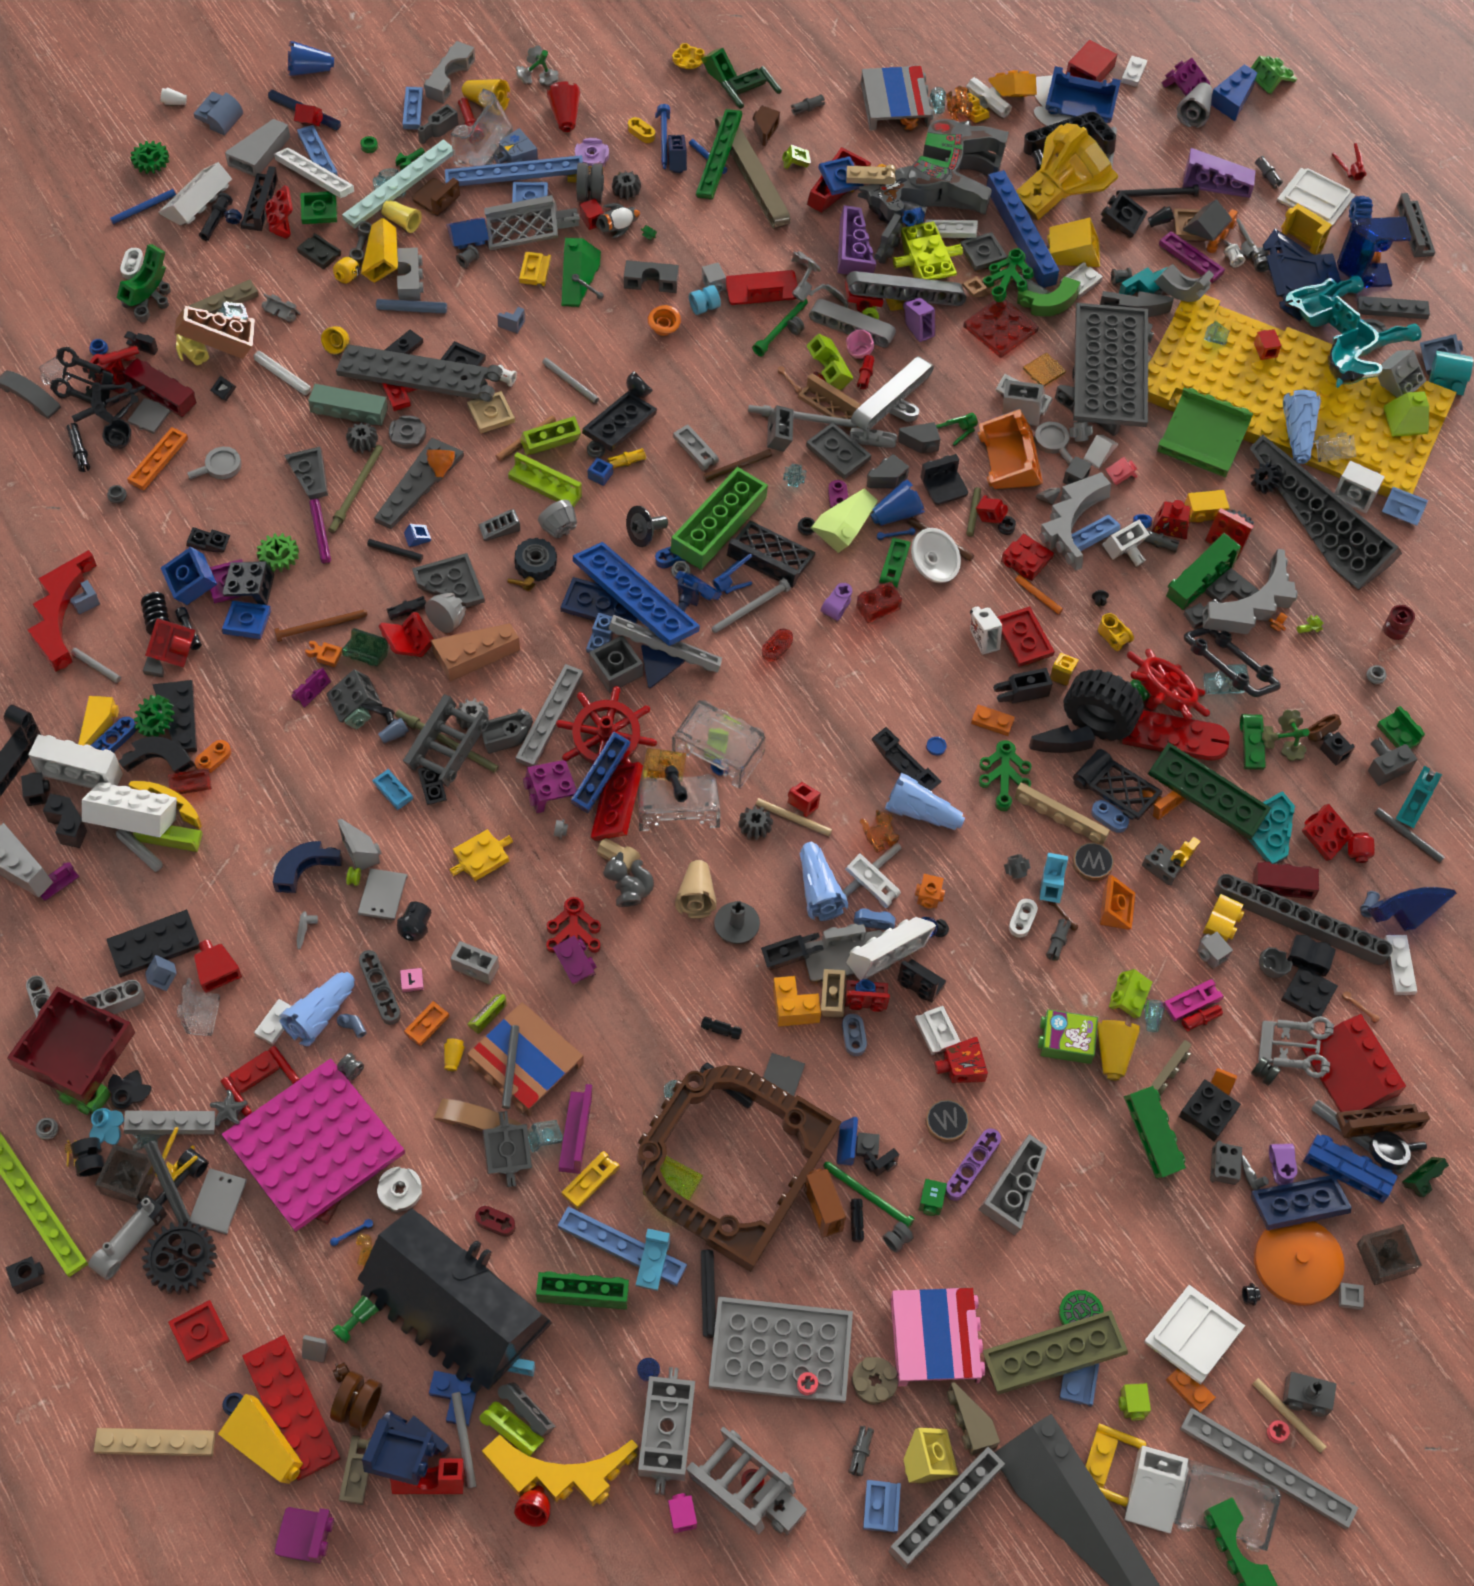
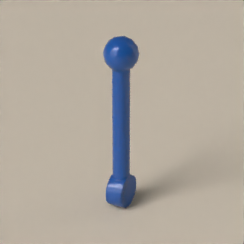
M910 528L907 531L887 534L879 532L877 539L883 540L885 537L905 534L914 535L915 529Z
M366 1219L363 1225L338 1238L333 1237L330 1240V1244L337 1246L345 1238L365 1228H372L373 1221Z

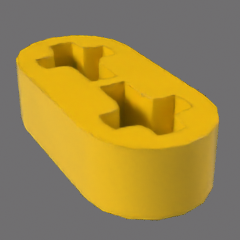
M637 117L628 120V131L644 143H652L655 140V129Z

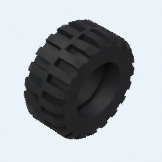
M1090 669L1079 673L1073 680L1063 700L1066 715L1075 726L1082 728L1089 725L1094 736L1102 740L1109 739V741L1122 740L1133 732L1143 712L1144 705L1141 695H1138V690L1133 688L1129 681L1123 680V677L1119 675H1113L1112 672H1103L1100 669L1095 671Z

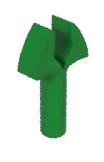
M419 148L408 156L399 153L395 160L396 166L400 165V170H403L413 160L422 156L425 153L424 149Z

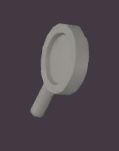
M1045 422L1038 426L1034 435L1036 446L1046 453H1060L1068 465H1070L1073 458L1066 450L1069 443L1067 428L1057 422Z
M230 447L215 448L207 454L205 459L206 466L187 472L189 479L209 473L216 479L224 480L231 478L241 469L240 455L235 449Z

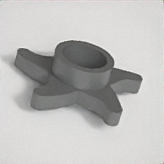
M227 1090V1097L223 1102L210 1103L211 1108H216L219 1111L215 1125L219 1127L221 1122L225 1120H230L239 1125L240 1121L237 1116L239 1111L248 1105V1102L246 1100L235 1102L232 1091Z

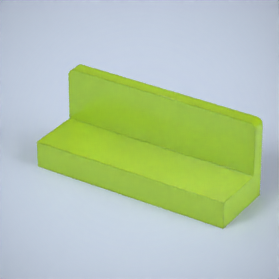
M171 825L161 837L133 832V835L138 841L143 843L198 852L203 833L201 830Z

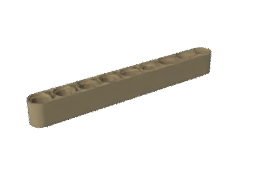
M723 116L715 118V126L717 131L719 129ZM739 126L730 149L732 158L771 227L774 229L790 224V214Z

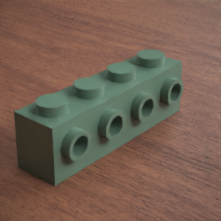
M314 384L308 400L311 413L351 421H362L371 425L382 426L388 410L386 397Z

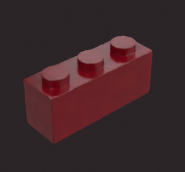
M1266 861L1258 862L1253 871V884L1280 896L1314 900L1319 892V869L1310 866L1298 867L1290 864L1279 865Z

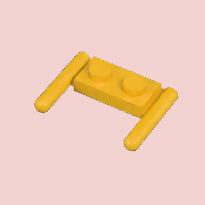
M1099 1423L1085 1467L1105 1498L1125 1507L1128 1505L1129 1499L1127 1497L1104 1489L1118 1441L1139 1449L1142 1446H1146V1442Z

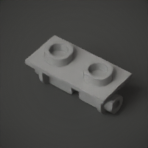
M577 208L556 211L557 229L579 226L580 218ZM544 213L543 218L547 220L552 213ZM549 225L545 229V231L553 230Z
M264 294L267 298L266 302L264 301L261 305L264 311L276 316L278 310H280L277 316L288 322L295 320V313L301 314L296 309L297 306L292 302L287 301L284 303L281 301V298L274 294L271 296Z

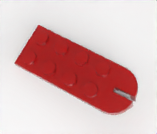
M1143 710L1133 732L1123 739L1122 744L1162 752L1169 742L1193 758L1213 761L1222 759L1228 754L1230 736L1228 731L1219 724L1194 719L1185 720L1183 717Z

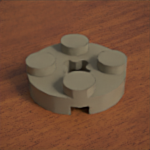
M866 1357L856 1366L853 1372L852 1385L856 1395L863 1402L871 1405L888 1401L893 1397L898 1386L897 1370L883 1358ZM876 1375L879 1377L881 1384L877 1383L875 1386H872V1381L869 1380V1377Z

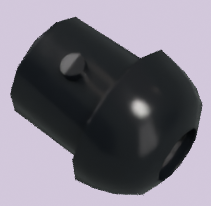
M417 901L410 902L403 917L397 920L398 934L412 942L422 939L428 933L427 923L432 914L431 909L423 903Z

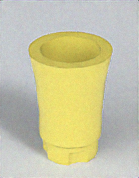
M392 200L385 201L382 206V215L401 226L408 233H413L419 227L422 218L420 210L404 206Z

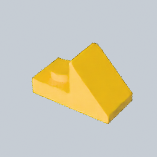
M1060 653L1052 667L1051 680L1067 686L1079 659Z

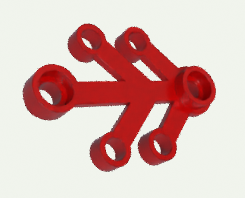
M570 897L564 903V911L555 919L547 922V931L550 934L557 933L559 925L569 917L570 924L554 938L549 939L546 942V948L550 953H555L554 949L549 947L550 944L558 945L568 936L570 938L575 935L577 940L579 936L588 944L589 951L596 953L600 950L601 943L578 924V917L588 925V929L592 934L600 932L601 924L584 911V903L581 899ZM572 906L578 907L576 910L570 909ZM551 925L557 926L555 929L550 928ZM598 925V928L593 929L591 926ZM596 943L598 946L593 948L591 944Z

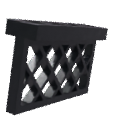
M751 520L735 539L732 538L730 540L727 550V556L737 561H741L751 554L752 557L744 563L745 565L777 581L784 578L788 581L791 588L795 586L798 577L812 561L816 553ZM750 528L758 531V534H749ZM770 537L774 539L775 542L766 543L765 538ZM761 539L762 543L753 544L752 540ZM748 540L749 545H746L740 541ZM781 546H789L791 550L783 551ZM777 547L778 551L770 552L768 548ZM764 548L766 553H762L756 549ZM798 554H805L808 557L799 559ZM794 555L795 559L786 560L785 556ZM781 556L782 561H778L772 557ZM789 565H797L798 570L790 567Z

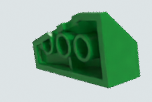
M565 238L561 306L580 307L587 293L586 287L579 282L572 281L573 274H578L579 279L590 285L596 271L600 268L601 251L583 238Z

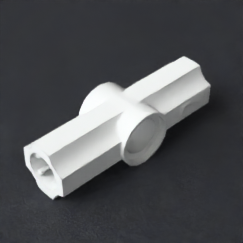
M975 77L967 84L966 90L980 99V106L985 109L989 107L1000 117L1005 118L1008 116L1012 106L1000 97V93L994 87L988 88Z

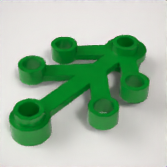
M1019 248L1011 250L1007 259L991 264L989 266L991 276H986L983 279L984 285L990 288L994 286V281L1003 278L1000 286L994 287L991 291L992 297L996 302H1003L1007 296L1006 289L1011 278L1016 282L1018 291L1024 292L1028 289L1027 281L1023 280L1015 270L1017 265L1021 268L1024 279H1031L1034 276L1033 269L1028 267L1024 261L1026 259L1025 253ZM1008 266V268L1000 271L1001 268Z
M1008 740L1000 741L996 746V752L989 757H983L979 764L980 769L987 771L993 763L1001 759V765L988 775H981L978 783L980 787L988 788L990 783L1001 775L1000 795L996 798L995 806L999 811L1003 812L1008 811L1012 804V798L1008 795L1009 777L1018 786L1020 783H1026L1031 787V781L1028 778H1022L1009 765V762L1011 760L1017 765L1022 774H1029L1032 765L1029 761H1023L1015 753V745ZM987 762L989 765L985 766L982 763Z

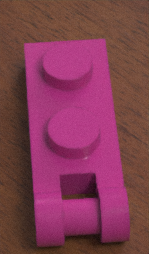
M1210 979L1164 1001L1163 1006L1175 1022L1197 1010L1221 1001L1224 996L1221 991H1217L1215 988L1216 984L1213 979ZM1205 991H1208L1210 996H1207Z

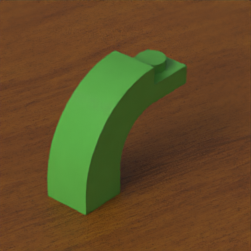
M1064 276L1060 286L1051 293L1038 294L1029 290L1019 291L1017 304L1031 308V315L1044 317L1057 315L1073 305L1079 295L1081 282Z

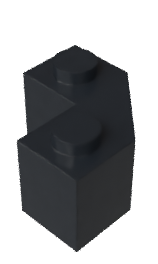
M50 793L43 809L48 823L58 824L55 834L60 844L81 848L87 833L82 818L70 797Z

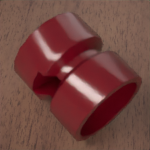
M1406 605L1394 606L1383 626L1385 635L1393 640H1400L1406 637L1415 620L1414 611Z

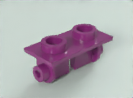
M324 668L317 671L314 670L305 680L306 683L301 684L292 692L291 697L295 701L299 700L303 708L331 682Z
M70 862L63 863L61 867L48 875L53 883L43 892L41 898L46 901L79 878Z

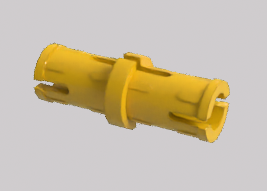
M643 448L632 452L625 451L621 455L607 458V462L613 465V469L624 465L630 466L631 463L646 460V454Z

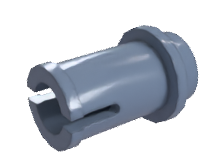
M1375 891L1367 892L1365 902L1360 906L1362 916L1371 918L1376 914L1375 908L1380 899L1379 893Z

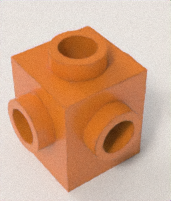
M924 874L922 883L917 884L914 895L918 896L917 904L924 908L937 909L938 902H943L945 890H942L944 878Z

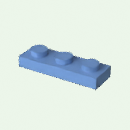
M406 87L403 129H418L421 126L423 87Z
M1107 515L1073 533V542L1082 551L1118 532L1120 524L1110 515Z

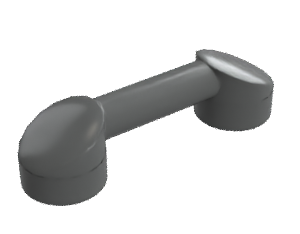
M361 222L358 225L357 234L359 240L356 248L350 250L349 257L358 263L363 262V247L365 241L369 238L371 230L369 222Z

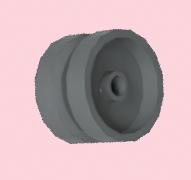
M578 163L577 202L587 201L589 191H591V200L596 199L597 202L602 203L604 191L603 164L594 163L591 168V174H589L588 164Z

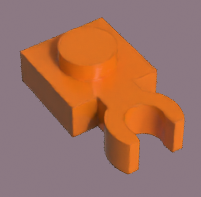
M310 641L309 646L314 649H305L307 657H316L317 662L336 667L343 653L341 647L325 642L321 647L315 641Z

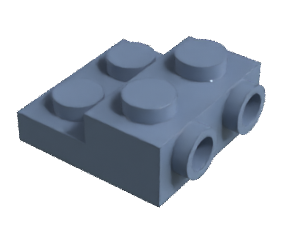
M1456 334L1420 343L1427 375L1431 374V366L1436 350L1461 355L1460 351H1463L1462 341H1458Z

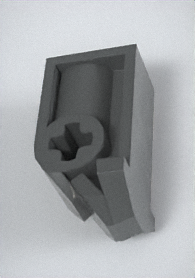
M517 709L516 713L489 720L486 730L482 732L488 754L520 745L525 740L533 723L530 713L523 709Z

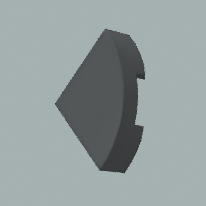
M147 657L143 673L163 677L164 670L160 660Z

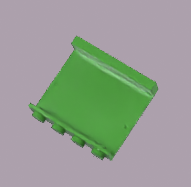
M1184 387L1166 432L1158 444L1157 452L1226 478L1251 422L1253 413L1246 408L1235 407L1228 401L1222 402L1215 399L1212 395H1203L1193 388L1187 389Z

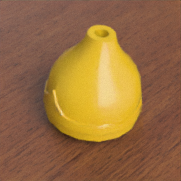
M338 326L328 327L321 335L322 346L331 354L342 353L350 340L346 330Z

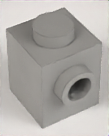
M1218 932L1211 936L1209 934L1205 935L1199 941L1200 945L1197 949L1200 958L1207 962L1212 969L1228 960L1233 951Z

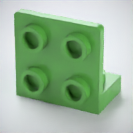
M1259 56L1251 69L1257 72L1255 81L1267 93L1272 94L1281 80L1296 82L1297 78L1294 76V72L1286 68L1280 58Z

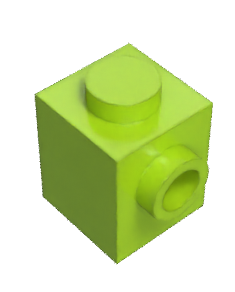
M1147 1383L1125 1384L1120 1390L1121 1397H1119L1118 1402L1120 1411L1124 1413V1418H1131L1133 1421L1144 1420L1151 1412Z

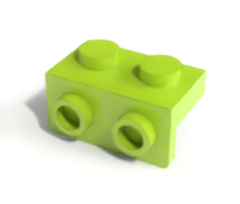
M1135 969L1122 972L1117 978V985L1111 995L1109 1008H1120L1134 1019L1139 1018L1152 981Z

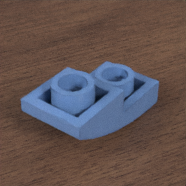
M598 613L586 648L587 653L611 641L613 632L608 628L612 616Z

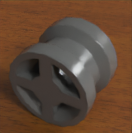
M349 1053L340 1060L337 1069L344 1072L346 1078L351 1081L362 1072L364 1064L361 1061H357L352 1053Z

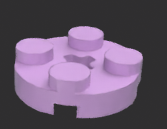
M586 138L583 140V143L576 145L575 156L582 155L583 163H587L588 166L597 163L603 164L604 167L609 159V148L600 139Z

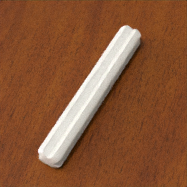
M257 351L254 354L255 361L303 395H308L311 392L310 385L263 352Z

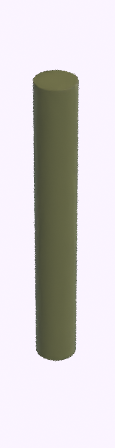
M979 487L974 488L966 532V535L969 537L974 536L978 513L976 507L979 504L981 488Z

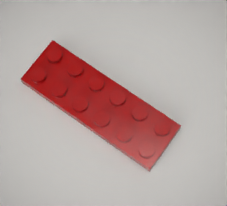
M285 1335L242 1355L266 1411L303 1463L300 1467V1473L296 1478L297 1481L340 1460V1455Z

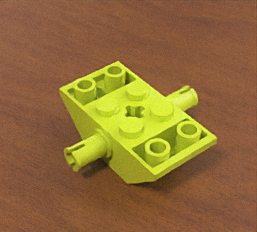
M934 221L902 228L901 236L905 256L893 258L895 269L909 266L914 278L929 280L957 275L950 257L963 254L961 244L946 247Z

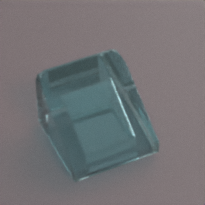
M1215 321L1207 327L1204 339L1209 342L1225 345L1229 330Z

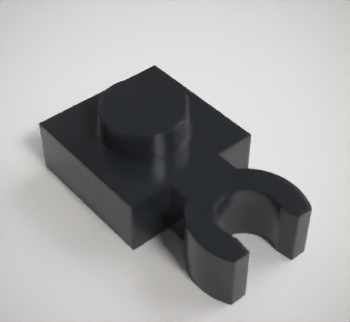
M127 331L124 338L128 339L127 345L137 346L140 351L153 355L158 351L155 338L150 335L141 333L136 335L133 332Z

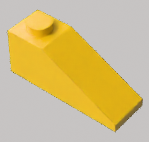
M89 696L78 745H92L114 724L115 717H118L119 707L115 704L113 697Z

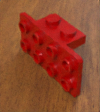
M793 270L726 276V288L730 305L797 299L792 294L798 286L795 271Z

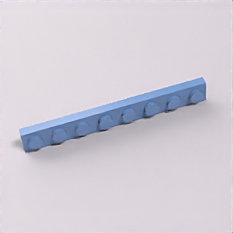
M580 155L445 169V182L447 184L452 178H455L459 181V186L572 175L577 174L578 163H583V158Z

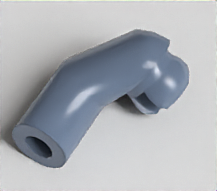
M341 1014L337 1017V1024L343 1028L353 1029L357 1038L367 1034L358 1016Z

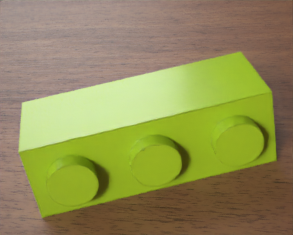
M575 416L524 431L520 441L526 456L577 441L581 431Z

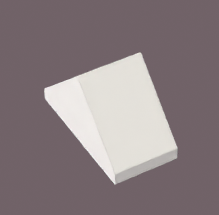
M1096 435L1084 460L1099 469L1117 448L1118 443L1104 435Z

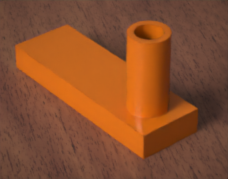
M1149 790L1142 791L1144 798L1152 797L1154 795V793ZM1171 791L1164 798L1160 796L1153 804V816L1157 820L1161 819L1186 799L1174 791Z

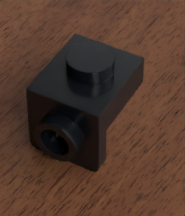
M893 1148L877 1160L870 1151H867L864 1156V1165L869 1172H874L876 1176H879L884 1171L890 1172L898 1165L897 1162L900 1154Z

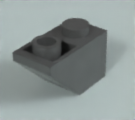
M892 454L889 458L883 459L877 468L869 471L866 486L868 488H896L908 478L909 466Z

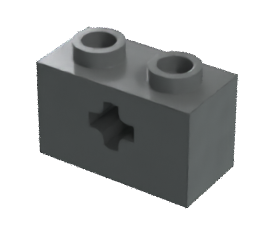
M776 405L768 416L767 448L784 452L793 441V409Z

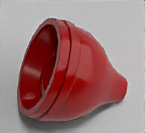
M536 1486L533 1490L525 1492L519 1498L515 1505L514 1514L520 1522L532 1527H540L547 1523L550 1516V1501L545 1495L542 1486Z

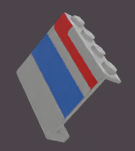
M921 66L862 69L861 87L869 130H876L877 120L925 117L927 127L930 126V120H933V110L930 109L931 99L927 96L926 74L922 72Z

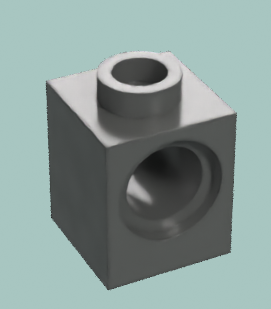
M1075 456L1065 471L1063 483L1068 485L1088 478L1092 464Z

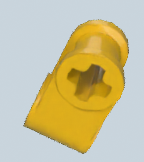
M1106 613L1102 616L1098 632L1114 650L1119 651L1127 642L1131 643L1134 640L1132 631L1116 615Z

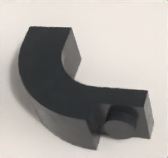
M145 737L131 743L135 750L125 753L122 759L118 761L122 768L128 772L148 759L162 758L168 761L178 776L195 766L192 758L180 745L163 737Z

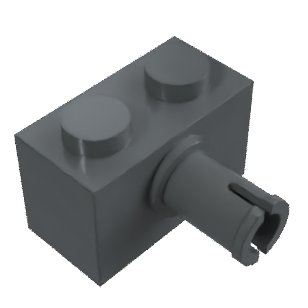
M1378 737L1370 745L1375 749L1379 757L1373 760L1368 772L1378 786H1381L1411 771L1417 761V757L1407 744L1390 750L1382 738Z
M1291 1371L1286 1377L1282 1402L1285 1405H1289V1408L1292 1410L1301 1411L1304 1409L1311 1411V1414L1315 1416H1327L1334 1407L1337 1383Z

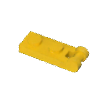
M605 1151L601 1152L561 1192L562 1196L576 1209H579L611 1175L618 1171L620 1165L616 1161L610 1160L609 1155ZM604 1165L606 1169L602 1171L599 1166Z

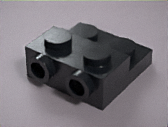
M1120 191L1117 196L1113 195L1107 202L1110 206H1106L1100 215L1103 216L1101 222L1113 231L1119 228L1132 238L1148 211Z

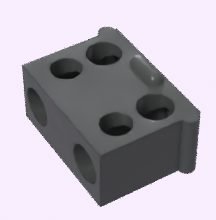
M1160 843L1149 855L1145 856L1142 862L1144 868L1168 885L1173 884L1177 875L1184 868V866H1180L1181 861L1179 859L1171 860L1173 852Z
M1218 1141L1212 1147L1210 1181L1212 1183L1218 1181L1236 1185L1240 1181L1242 1147L1224 1144L1221 1141Z

